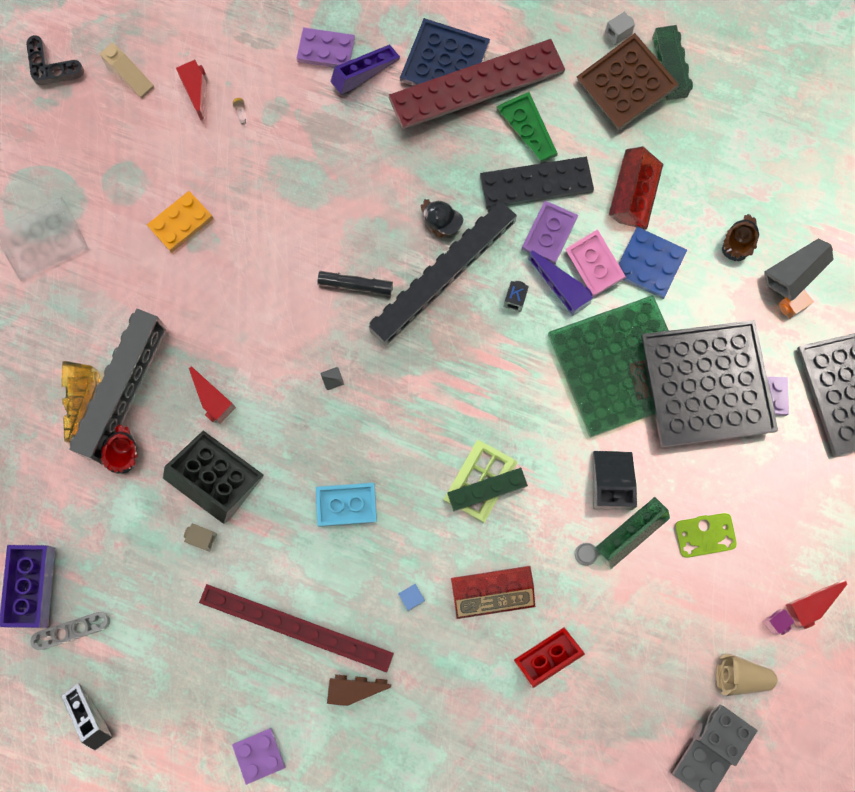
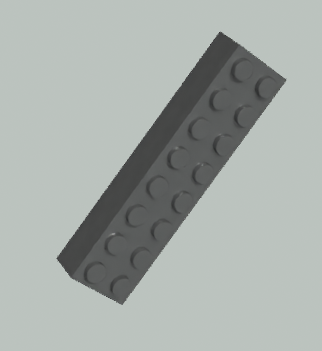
M137 308L135 313L131 314L129 325L121 335V342L113 351L112 361L110 365L106 366L104 377L96 386V394L87 405V413L79 422L76 436H73L70 441V451L103 465L101 461L102 447L105 445L107 438L116 432L115 427L122 424L167 329L158 316Z

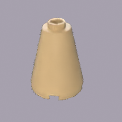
M733 654L722 655L720 658L723 660L722 664L717 665L716 681L718 688L723 690L721 692L722 695L733 696L771 691L778 683L777 675L773 670Z

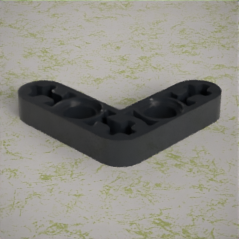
M37 35L30 36L27 39L30 75L36 84H51L83 76L84 68L78 60L48 64L43 40ZM42 57L40 63H34V59ZM37 69H40V71H41V73H42V75H41L40 78H38V77H39V71H38ZM61 69L62 72L60 75H53L55 70Z

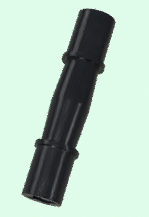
M319 271L317 285L370 292L372 295L392 296L393 281L341 275L339 272Z

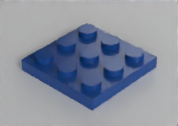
M636 227L619 262V266L626 276L623 281L664 299L685 257L687 249L640 227Z

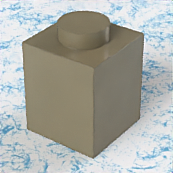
M192 523L185 530L184 542L210 552L217 533Z

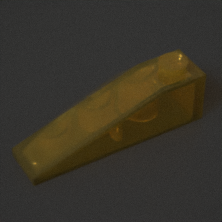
M62 361L61 384L62 387L66 388V396L62 398V404L67 411V415L63 417L64 442L70 444L72 437L76 436L79 422L85 417L87 405L93 400L97 383L100 382V373L91 365Z

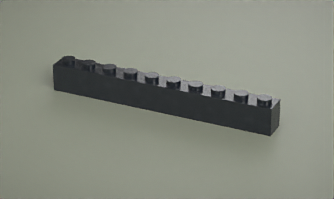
M502 201L497 205L493 204L484 217L481 216L477 219L472 229L468 228L458 242L454 241L445 254L442 253L438 256L436 263L432 267L429 265L419 279L415 278L406 291L403 290L398 294L397 300L393 304L389 303L379 317L375 316L370 321V332L386 347L516 223L517 215Z

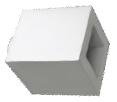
M624 11L607 22L605 33L616 45L632 35L635 27L634 20Z

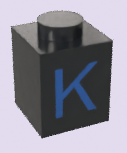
M511 281L503 307L521 312L529 286L522 281Z

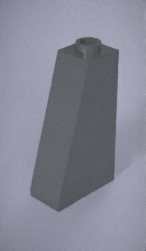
M818 238L764 271L767 286L791 301L794 300L834 260L832 245Z

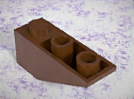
M335 674V678H330L327 704L348 706L391 688L392 684H387V679L376 678L375 682H368L367 677L355 676V680H349L347 675Z

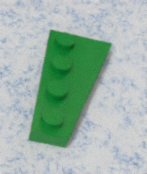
M530 92L496 106L499 113L541 163L558 156Z

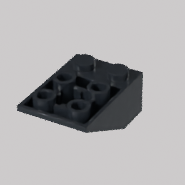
M593 451L594 509L634 510L637 507V484L632 452Z

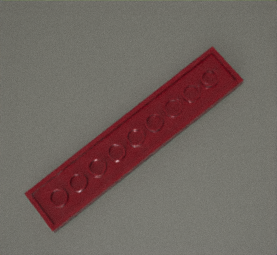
M548 39L389 94L388 98L403 130L562 74L565 71V67L552 39Z

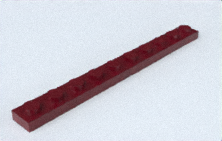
M206 584L199 601L200 604L386 673L394 655L393 652Z

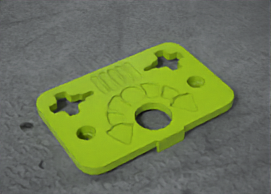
M729 513L696 516L697 518L680 520L675 524L680 553L685 558L729 551L737 546L732 517ZM701 520L709 522V529L707 531H702L699 528ZM725 536L733 540V543H730V547H727L726 544H718V542L725 540ZM688 542L691 546H698V548L691 550V554L683 550V547H686Z

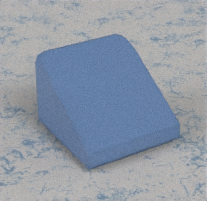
M416 584L398 593L408 611L425 602Z

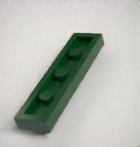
M520 467L447 492L453 512L525 488L528 484Z

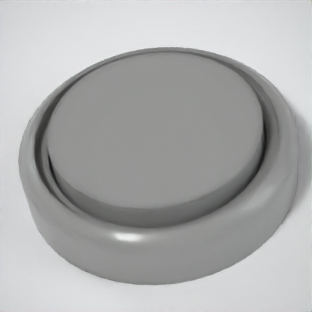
M582 543L576 548L575 558L581 565L588 566L597 560L598 551L593 544Z

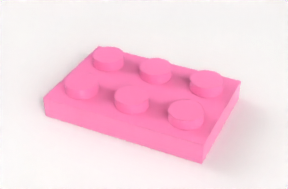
M598 229L566 248L568 255L585 284L592 292L593 297L626 278Z

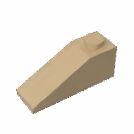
M113 42L100 53L105 65L140 98L144 97L154 88V85Z

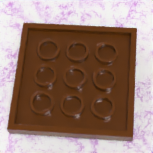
M636 33L576 76L578 82L618 131L679 87L677 81Z

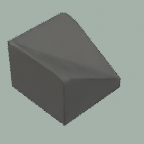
M338 367L320 373L326 390L344 385Z

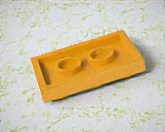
M188 191L150 221L147 226L172 253L214 218L198 199Z

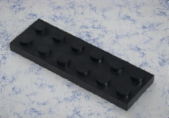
M587 156L480 173L486 209H489L493 204L497 205L500 201L506 206L592 193L594 191Z

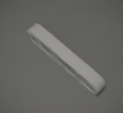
M96 612L38 631L31 637V646L36 650H45L105 630L110 624V618L106 613ZM98 616L104 618L101 627L98 624L91 626L89 623L97 621ZM79 622L85 624V630L81 634L75 630ZM60 628L66 632L62 640H58L56 637V632ZM40 636L51 638V640H46L42 644L37 643V640H40Z

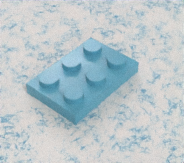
M375 483L316 487L318 527L377 523Z

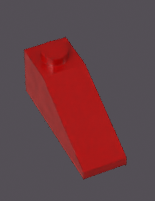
M194 59L176 67V70L200 120L204 119L206 82L203 76L206 73L203 66H198Z
M191 366L189 371L202 408L207 412L205 416L210 421L214 422L216 420L221 424L236 407Z
M846 580L836 582L785 604L791 618L795 621V627L807 629L816 625L814 621L823 617L848 585Z

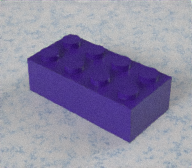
M7 545L0 608V627L48 628L55 547L48 545Z

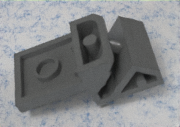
M719 704L709 714L707 723H701L692 737L693 741L672 775L696 792H715L730 766H737L758 730Z

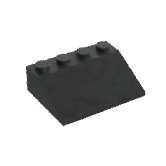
M204 430L165 465L163 473L165 481L223 524L238 510L264 476V474Z

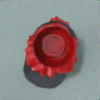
M118 425L115 427L116 432L107 438L105 445L102 447L101 461L109 471L123 474L128 473L135 466V458L138 457L137 442L127 426L124 428L122 425Z

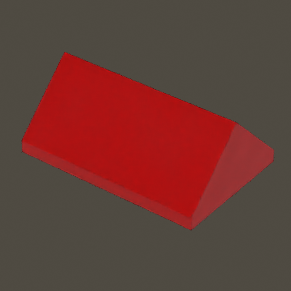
M564 627L514 659L530 687L535 688L584 656L585 653Z

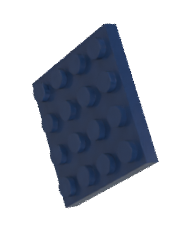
M423 18L401 73L400 82L415 86L482 63L490 44V39Z

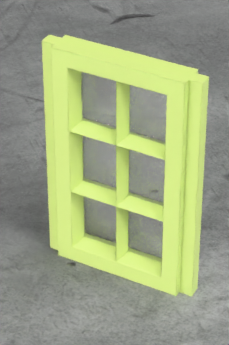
M477 440L448 492L512 471L518 462L484 442ZM446 494L444 501L451 504L448 495ZM499 497L461 509V511L485 523Z

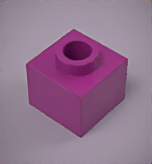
M778 609L763 621L772 634L781 635L789 632L792 629L790 626L795 623L785 609Z

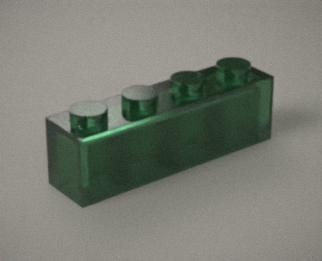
M677 25L655 28L652 40L656 57L679 84L676 90L666 96V100L687 98L693 89L692 79H689V65L685 62V49L681 46V32H678Z
M653 497L595 547L598 556L612 569L670 519L669 510L656 497Z

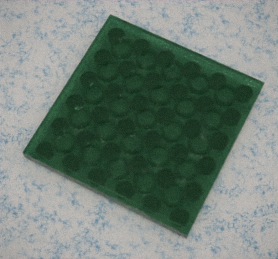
M654 295L548 332L549 339L590 438L655 415L641 335L669 330Z

